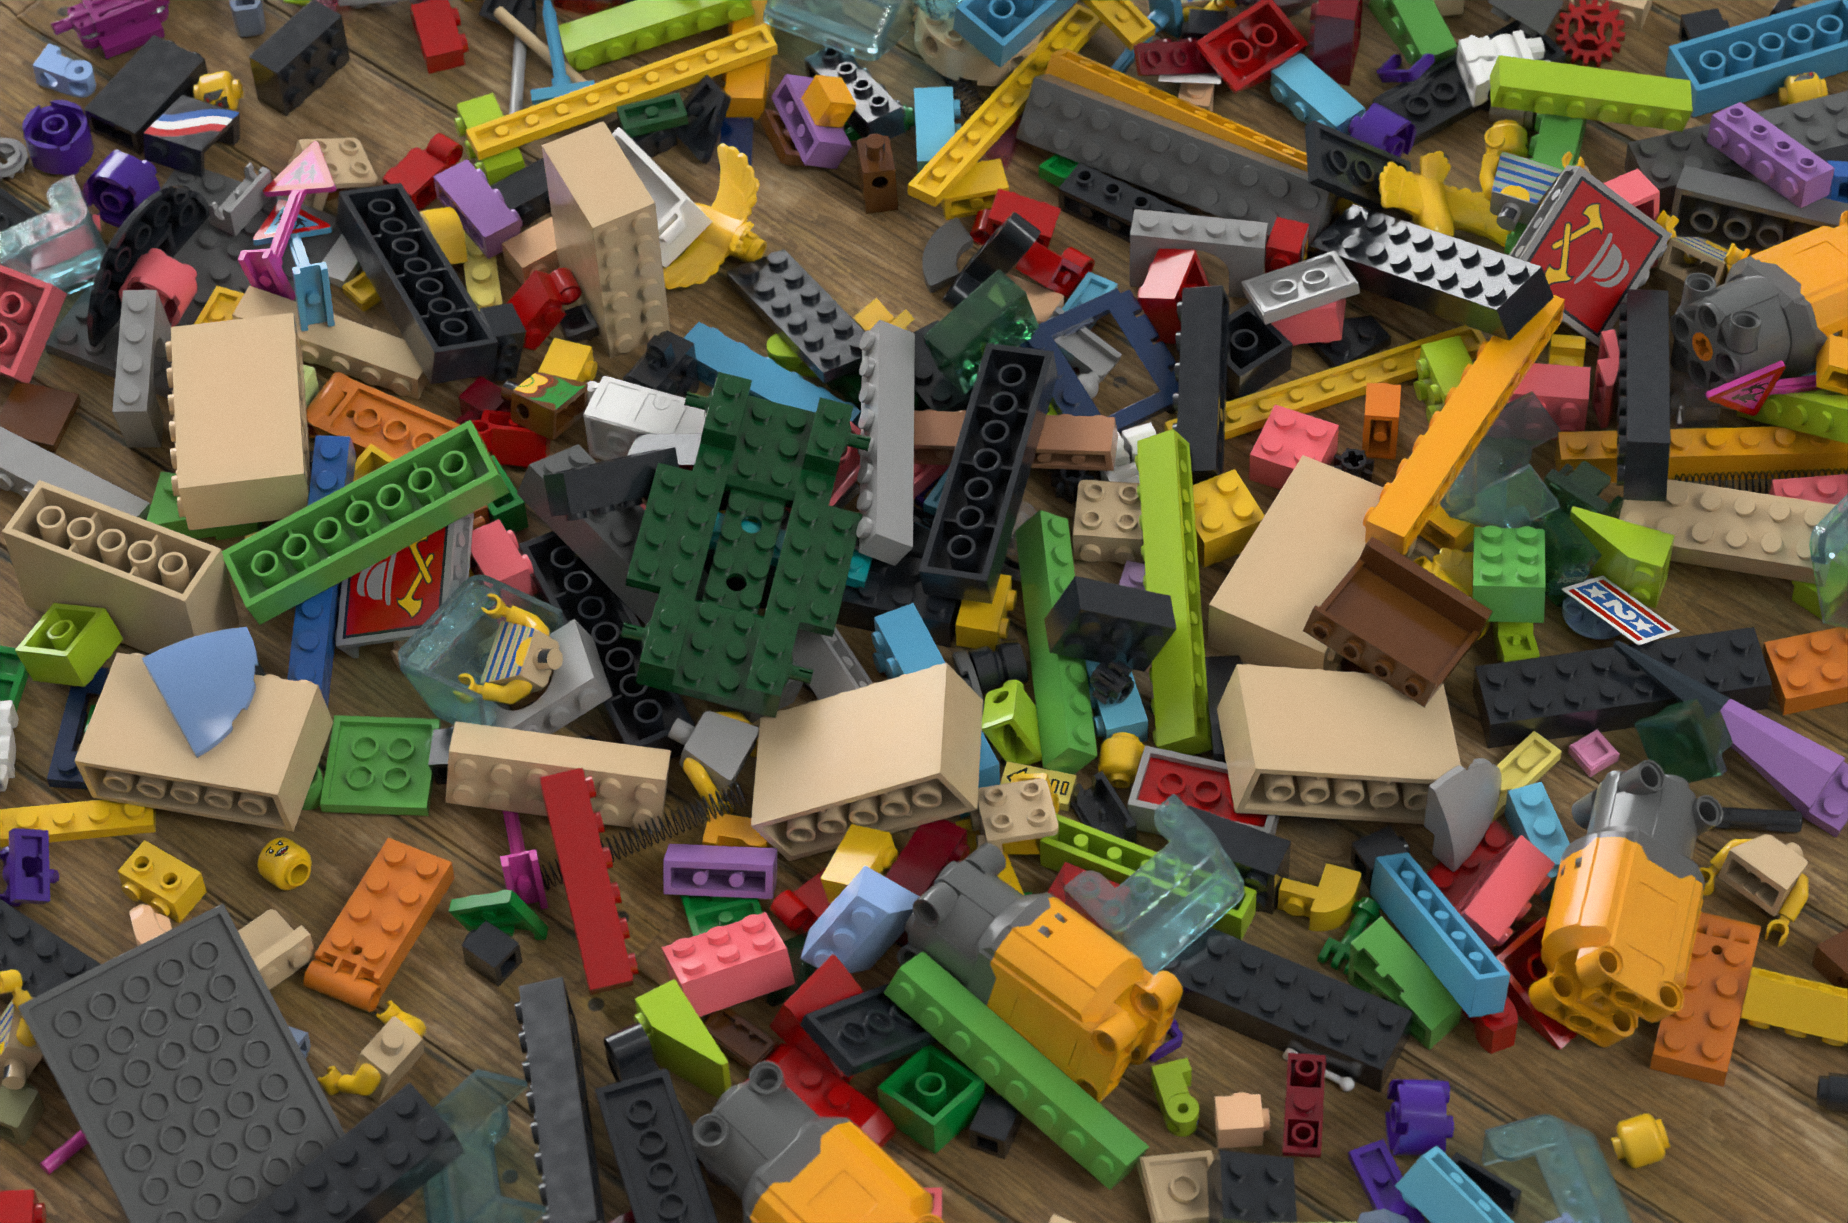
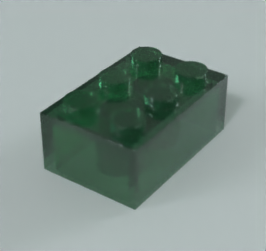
M998 269L924 335V338L938 371L965 394L974 387L986 343L1018 347L1021 343L1032 338L1039 325L1026 292Z

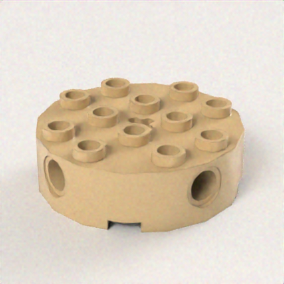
M920 0L915 21V47L928 65L943 76L958 81L959 77L968 80H978L977 85L981 86L1001 85L1020 63L1036 50L1038 44L1043 39L1044 31L999 68L953 29L956 7L964 0Z

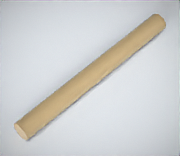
M502 6L498 7L494 11L493 16L552 67L549 47ZM564 61L566 75L570 77L571 84L587 81Z

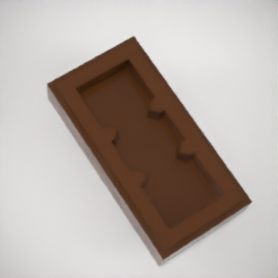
M729 1007L711 1013L703 1022L720 1050L749 1071L758 1063L764 1062L779 1046L777 1041Z

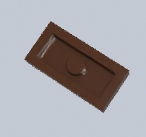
M764 109L759 120L780 163L789 166L808 167V165L804 164L779 112Z

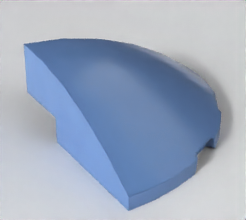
M247 627L225 629L188 638L142 658L150 677L197 758L210 751L232 732V722L242 708L248 709L256 689L254 674L255 666H258V658L253 639Z

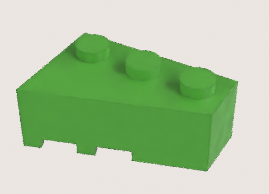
M1433 0L1370 1L1368 8L1411 66L1426 53L1434 55V63L1430 67L1454 55L1458 46Z
M160 472L146 521L194 539L215 536L216 540L245 536L260 531L262 522L189 530L186 517H179L177 497L180 496L174 497L171 477L175 476L176 473Z
M1382 916L1351 942L1347 982L1355 988L1413 1011L1411 1035L1430 1050L1460 1023L1462 1007L1432 970Z

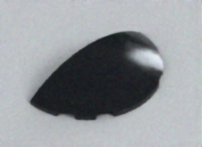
M173 185L164 188L143 201L119 227L101 258L91 288L87 315L88 339L91 346L96 347L121 318L122 301L119 297V290L138 258L148 253L152 248L160 249L166 255L174 257L210 216L209 205L201 193L195 190L192 191L185 185Z

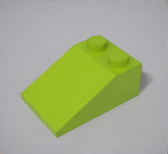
M1573 506L1570 513L1565 553L1595 578L1599 576L1606 577L1643 605L1656 609L1668 577L1675 535Z
M675 979L635 998L637 1014L633 1016L635 1023L639 1022L646 1032L652 1047L653 1057L658 1065L665 1069L667 1068L672 1073L718 1099L732 1087L727 1059Z

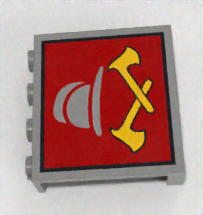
M1566 165L1509 256L1542 266L1553 295L1565 299L1562 322L1581 336H1585V345L1599 347L1601 331L1613 330V325L1619 318L1620 302L1626 303L1627 289L1637 290L1647 281L1650 275L1649 269L1655 260L1665 253L1668 246L1666 243L1672 234L1581 166Z
M474 513L460 518L343 580L341 595L338 598L339 617L338 627L335 631L336 647L355 659L359 658V647L378 643L437 635L450 645L463 644Z

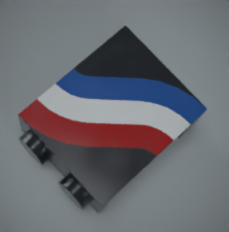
M182 95L144 132V158L147 161L202 178L205 175L204 153L216 141L234 146L240 140L239 112Z

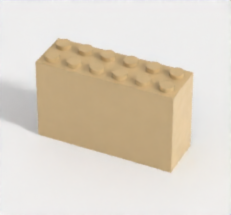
M599 122L542 145L559 268L571 269L582 291L576 303L578 306L585 303L588 306L599 327V335L597 337L609 357L612 358L621 353H627L638 346L648 343L654 335L659 336L661 332L670 331L656 205L605 122Z
M294 313L171 327V341L165 343L167 360L172 362L171 368H167L169 388H173L172 394L168 395L170 415H175L173 416V421H169L171 441L176 442L175 448L170 449L172 468L177 469L176 475L172 476L171 480L174 497L180 496L177 497L179 517H186L188 529L198 530L281 520L307 507L311 471L304 366Z
M1303 455L1209 604L1208 646L1231 656L1239 655L1242 661L1256 666L1340 671V662L1343 656L1303 632V629L1315 605L1320 607L1360 558L1366 545V527L1363 526V520L1368 509L1371 506L1375 508L1379 503L1383 487ZM1417 538L1415 539V541L1413 542L1405 556L1409 557L1412 554L1417 542Z
M41 480L37 482L2 531L25 605L35 610L46 613L53 603L106 608L123 637L121 643L149 654L188 638L237 628L240 624L222 550L218 547Z
M117 652L74 760L92 798L294 832L333 725L319 686L308 680L292 681L281 679L272 674L264 676L254 674L256 689L248 709L242 708L232 722V732L210 751L197 758L150 677L142 660L145 655L140 653H132L130 655Z
M947 663L910 674H903L879 683H872L852 691L841 692L835 696L811 701L794 708L777 711L776 718L769 716L760 717L751 826L774 848H777V851L788 861L838 848L851 824L894 833L977 810L983 700Z
M1237 664L1217 707L1235 813L1424 824L1429 786L1458 765L1461 766L1444 684H1442L1428 704L1423 707L1370 673Z

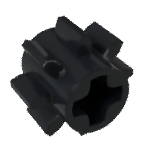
M1346 448V451L1341 456H1334V468L1372 483L1374 459L1367 460L1365 450Z
M1057 469V474H1051V486L1056 488V498L1062 497L1064 500L1073 503L1077 501L1079 482L1082 480H1094V476L1089 475V470Z
M1112 660L1110 664L1106 661L1100 663L1090 677V683L1095 688L1092 696L1103 704L1108 702L1113 704L1114 701L1122 703L1125 701L1134 688V681L1129 676L1132 669L1120 660L1116 663Z

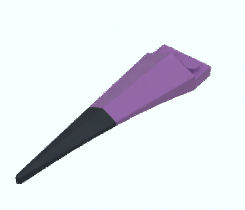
M1620 641L1614 642L1613 646L1616 651L1667 690L1716 732L1797 811H1800L1806 820L1837 838L1848 822V764L1844 762V757Z

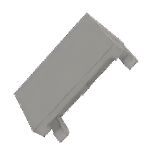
M249 163L244 168L246 178L219 208L215 201L209 206V223L237 236L270 200L271 197H266L263 193V189L272 181L270 170L262 167L257 175L253 170L252 163Z

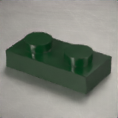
M679 92L616 107L621 128L629 137L688 124L687 113Z

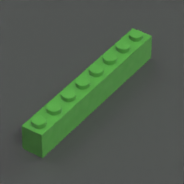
M1039 510L1015 530L1042 762L1043 768L1074 775L1098 756L1086 660L1050 653L1044 622L1045 617L1075 577L1069 524L1066 518Z
M922 951L898 969L884 994L1103 1185L1111 1190L1134 1170L1139 1157H1143L1149 1146L930 956Z

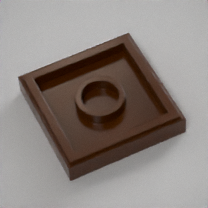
M16 381L0 413V427L47 451L56 452L81 402L79 394Z

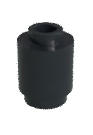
M1829 1072L1828 1076L1819 1075L1816 1105L1825 1106V1110L1848 1113V1074Z

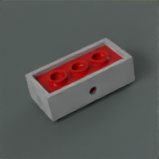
M1149 746L1144 748L1127 805L1128 812L1137 824V830L1173 838L1188 805L1275 835L1280 815L1235 813L1226 763Z

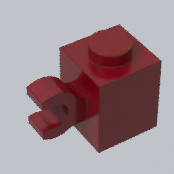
M479 376L458 397L462 416L457 418L455 423L462 425L469 420H481L484 409L511 412V402L501 398L502 388Z

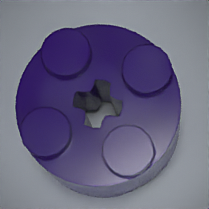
M66 100L50 101V106L41 108L39 105L26 115L22 125L24 138L34 168L49 174H62L65 177H71L76 175L80 168L89 161L93 154L94 143L88 120L80 106Z
M1373 103L1362 117L1355 116L1348 127V133L1351 134V137L1401 157L1402 153L1409 155L1415 140L1416 127L1403 116L1382 105Z
M113 150L84 183L83 195L89 207L94 204L100 211L98 215H100L103 221L119 228L143 201L155 192L160 191L159 182L155 176L157 170L149 161H141L120 150Z
M1426 1079L1391 1080L1386 1100H1394L1391 1105L1390 1112H1386L1385 1125L1389 1150H1394L1392 1155L1422 1156L1435 1146H1438L1444 1153L1446 1152V1138H1452L1454 1131L1453 1116L1446 1113V1104L1449 1103L1450 1099L1448 1081Z

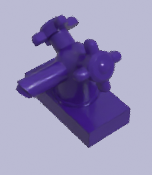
M13 828L9 831V846L0 851V859H2L4 868L2 876L7 884L6 891L0 894V899L12 907H18L22 903L45 905L50 902V883L59 881L58 871L49 869V830Z

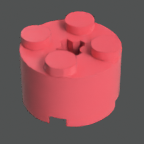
M152 248L148 253L138 258L119 290V297L122 301L123 290H157L171 327H174L179 323L197 293L198 287L195 280L197 272L192 266L181 264L167 256L162 250Z

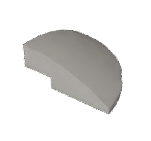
M1484 758L1474 759L1467 770L1460 765L1456 766L1433 782L1428 789L1424 826L1435 835L1432 855L1453 872L1469 858L1481 842L1492 822L1498 805L1502 784L1501 772L1496 765H1492L1491 762Z

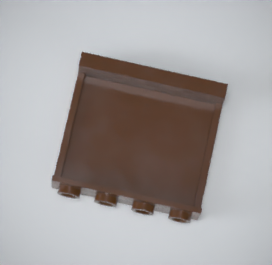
M1372 536L1366 543L1358 561L1320 607L1316 605L1313 607L1303 632L1425 707L1481 636L1493 611Z

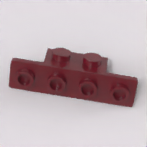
M1170 38L1154 40L1152 43H1138L1134 45L1138 76L1214 74L1217 72L1195 46L1196 38H1185L1177 42H1171Z

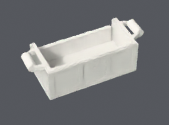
M618 127L612 135L655 202L662 265L667 268L713 221Z
M603 376L600 383L595 381L587 382L588 406L584 412L589 455L591 457L606 461L627 456L637 434H699L703 431L705 423L704 410L684 406L686 398L608 376Z

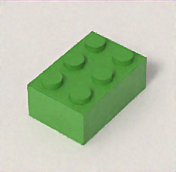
M1529 526L1521 528L1474 527L1472 598L1493 611L1489 622L1544 623L1545 529H1535Z

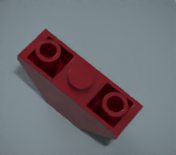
M1288 1053L1283 1156L1321 1158L1326 1055Z

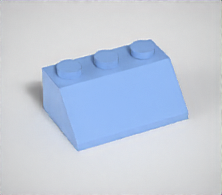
M864 866L810 927L801 959L819 968L834 954L849 973L871 969L904 932L906 922L913 913V903L919 896L871 868Z

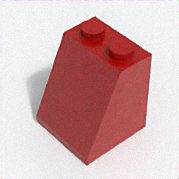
M832 954L782 1005L769 1027L787 1044L796 1046L837 1077L849 1083L857 1074L847 1077L805 1032L800 1023L805 1014L856 996L864 991L841 961Z

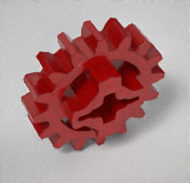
M1580 0V6L1577 8L1572 3L1568 4L1569 14L1560 13L1559 20L1563 24H1556L1555 32L1561 34L1556 37V44L1564 45L1562 50L1566 55L1572 54V64H1575L1580 59L1583 60V66L1588 67L1589 61H1594L1596 67H1600L1602 58H1605L1608 62L1613 60L1611 51L1620 53L1622 45L1619 42L1625 41V33L1620 30L1624 29L1625 21L1617 20L1620 12L1618 9L1609 11L1610 2L1606 1L1600 6L1598 5V0H1592L1591 4H1587L1585 0ZM1574 23V28L1577 31L1570 38L1568 31L1571 24ZM1611 27L1612 37L1607 42L1604 34ZM1587 29L1589 32L1596 31V36H1593L1591 33L1585 35V30Z

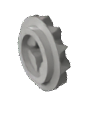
M0 138V156L8 161L7 164L0 162L1 181L3 177L9 176L13 179L16 172H24V165L29 163L27 149L21 142L12 138Z

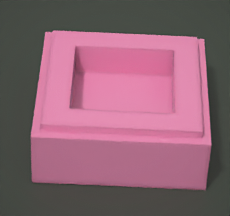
M1598 729L1569 745L1568 754L1589 777L1619 760L1618 751Z

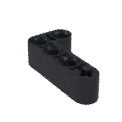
M1013 211L967 262L943 297L941 303L969 322L981 307L990 291L1026 254L1039 237L1041 231Z
M639 1022L604 1037L607 1062L616 1082L659 1071L653 1058L648 1036ZM680 1105L681 1112L691 1142L693 1144V1142L695 1141L693 1135L694 1127L690 1122L689 1118L687 1117L686 1113L684 1112L682 1106Z

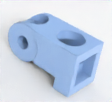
M48 44L33 64L37 85L78 98L90 96L95 92L96 81L92 65L85 60L74 61L62 56L58 46Z

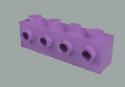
M1739 102L1712 115L1707 142L1796 206L1802 208L1829 195L1835 168L1743 103Z

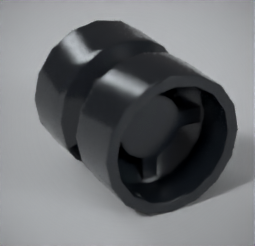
M1018 639L1000 642V644L996 645L995 651L988 646L968 650V655L973 664L982 694L1000 688L1001 682L1005 683L1008 680H1018L1023 684L1028 682L1026 661Z

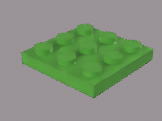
M334 715L320 800L321 811L428 816L434 775L428 763L433 730L441 729L440 719Z

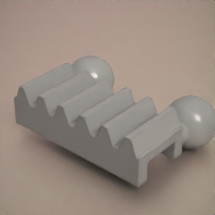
M1057 307L1054 310L1053 315L1050 317V319L1064 313L1065 311L1062 310L1060 307ZM1084 328L1067 337L1063 335L1054 341L1064 357L1069 361L1071 368H1079L1080 375L1077 377L1090 398L1093 399L1099 390L1098 383L1120 361L1122 354L1088 328Z

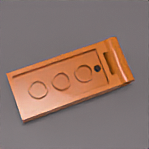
M334 372L306 408L308 437L316 438V435L350 436L356 452V459L370 443L394 459H397L460 426L458 423L355 381L340 372Z
M1848 625L1764 642L1762 654L1771 679L1772 688L1783 715L1848 702Z
M388 838L314 955L317 960H313L308 966L304 975V986L367 1012L374 1011L380 1002L381 996L455 879L452 862Z
M1701 912L1686 985L1682 990L1684 1005L1678 1012L1661 1020L1650 1069L1724 1087L1761 926Z

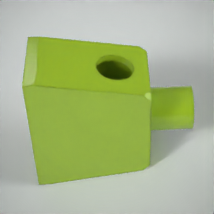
M1008 680L1003 684V687L992 690L985 695L981 730L1006 762L1030 765L1042 760L1036 706L1024 691L1022 682Z

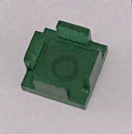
M1581 462L1574 471V467L1567 463L1559 472L1552 469L1545 476L1539 519L1567 536L1570 513L1573 506L1619 519L1624 501L1623 497L1617 495L1610 504L1598 497L1610 484L1611 477L1588 462Z
M1561 507L1551 508L1542 521L1525 522L1521 527L1529 526L1545 531V595L1557 607H1561L1563 601L1571 597L1561 589L1583 582L1602 554Z
M1698 698L1669 705L1657 715L1640 719L1634 724L1648 760L1656 762L1662 768L1664 775L1679 776L1688 783L1721 776L1727 771L1722 758V752L1733 744L1732 738L1722 713L1716 712L1706 718Z

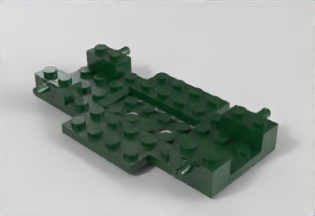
M718 372L715 386L708 397L689 391L686 395L684 406L704 410L705 417L693 471L661 463L657 465L625 586L657 593L659 596L652 618L646 624V627L643 628L624 622L621 637L642 642V655L636 678L637 684L776 718L782 691L789 679L810 685L814 671L813 669L793 665L792 651L797 630L801 629L833 637L857 540L856 530L863 514L829 506L841 455L845 452L847 446L868 452L871 437L851 433L850 419L853 405L820 397L817 411L812 412L749 396L752 380ZM726 491L730 492V497L704 596L701 601L695 598L723 493ZM789 507L792 509L765 615L760 616L758 611L784 509ZM752 519L760 524L761 529L756 533H748L743 530L741 523ZM731 577H739L745 582L746 587L741 591H733L727 587L726 581Z

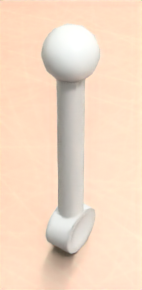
M1287 1048L1283 1053V1058L1288 1061V1053L1297 1052L1294 1049ZM1325 1069V1077L1339 1084L1343 1091L1347 1092L1353 1089L1354 1081L1352 1078H1342Z

